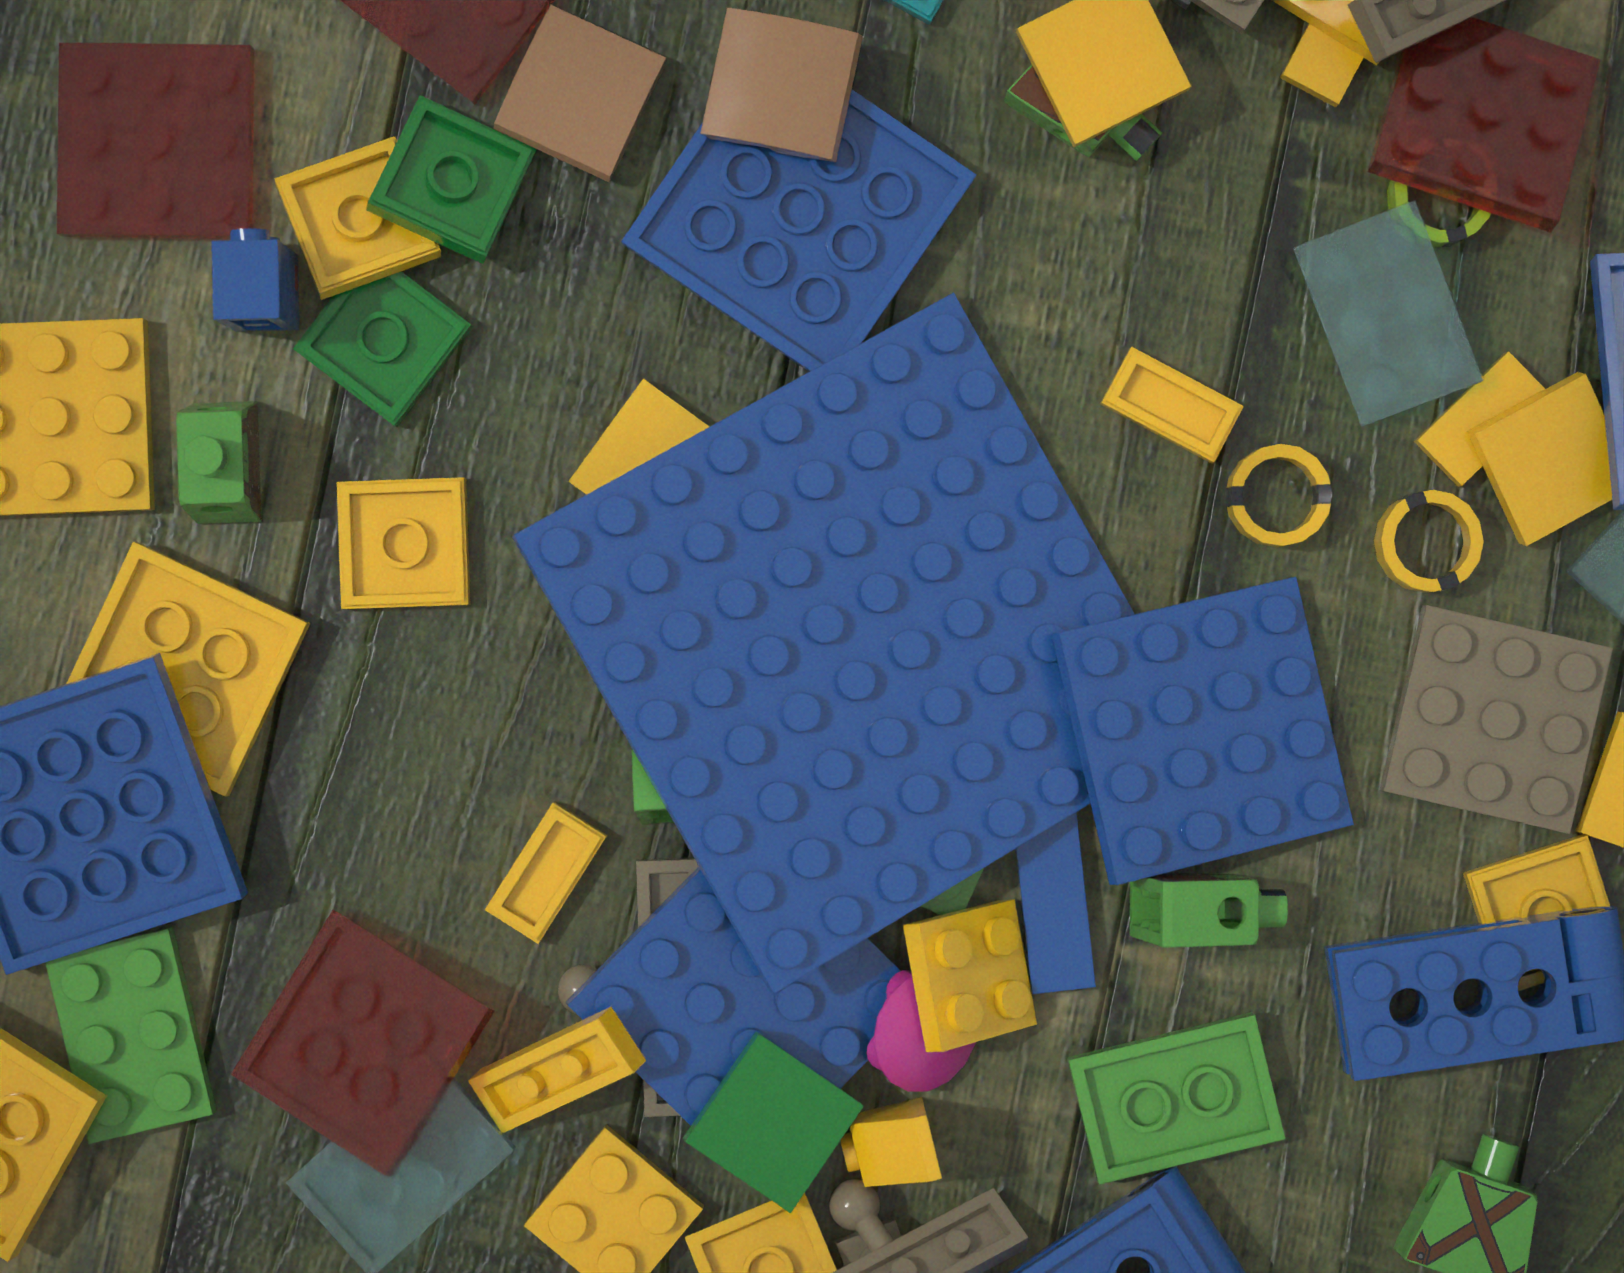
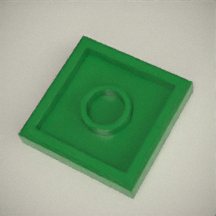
M420 95L368 200L366 211L484 264L531 165L536 149Z
M398 272L332 296L293 349L397 427L473 326L403 272Z
M756 1031L692 1123L683 1140L791 1213L864 1105Z

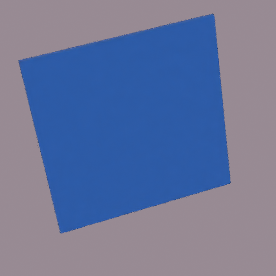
M954 292L512 536L771 994L777 993L1090 804L1051 634L1133 615L1134 612Z

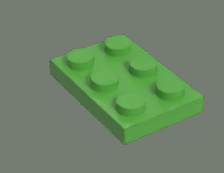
M173 927L107 942L45 962L71 1072L107 1095L86 1133L88 1144L206 1117L217 1112Z
M1252 1012L1067 1057L1099 1185L1285 1139L1256 1016Z

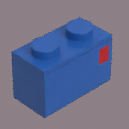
M266 229L230 230V240L212 241L213 320L236 332L299 330V266L297 254L281 243L280 238L270 237V232Z

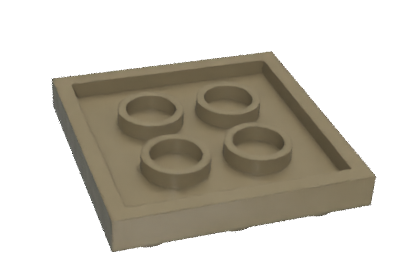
M1422 605L1380 790L1570 834L1613 648L1434 606Z

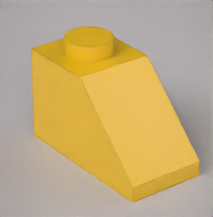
M922 1097L860 1112L850 1126L851 1132L845 1133L840 1140L848 1173L860 1170L864 1187L931 1182L942 1179Z

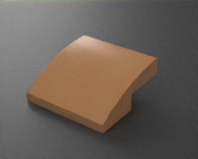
M550 5L512 81L494 122L493 129L610 182L635 133L637 121L664 70L666 57Z
M727 7L701 134L714 140L770 148L779 154L836 162L863 36L856 32L809 21Z

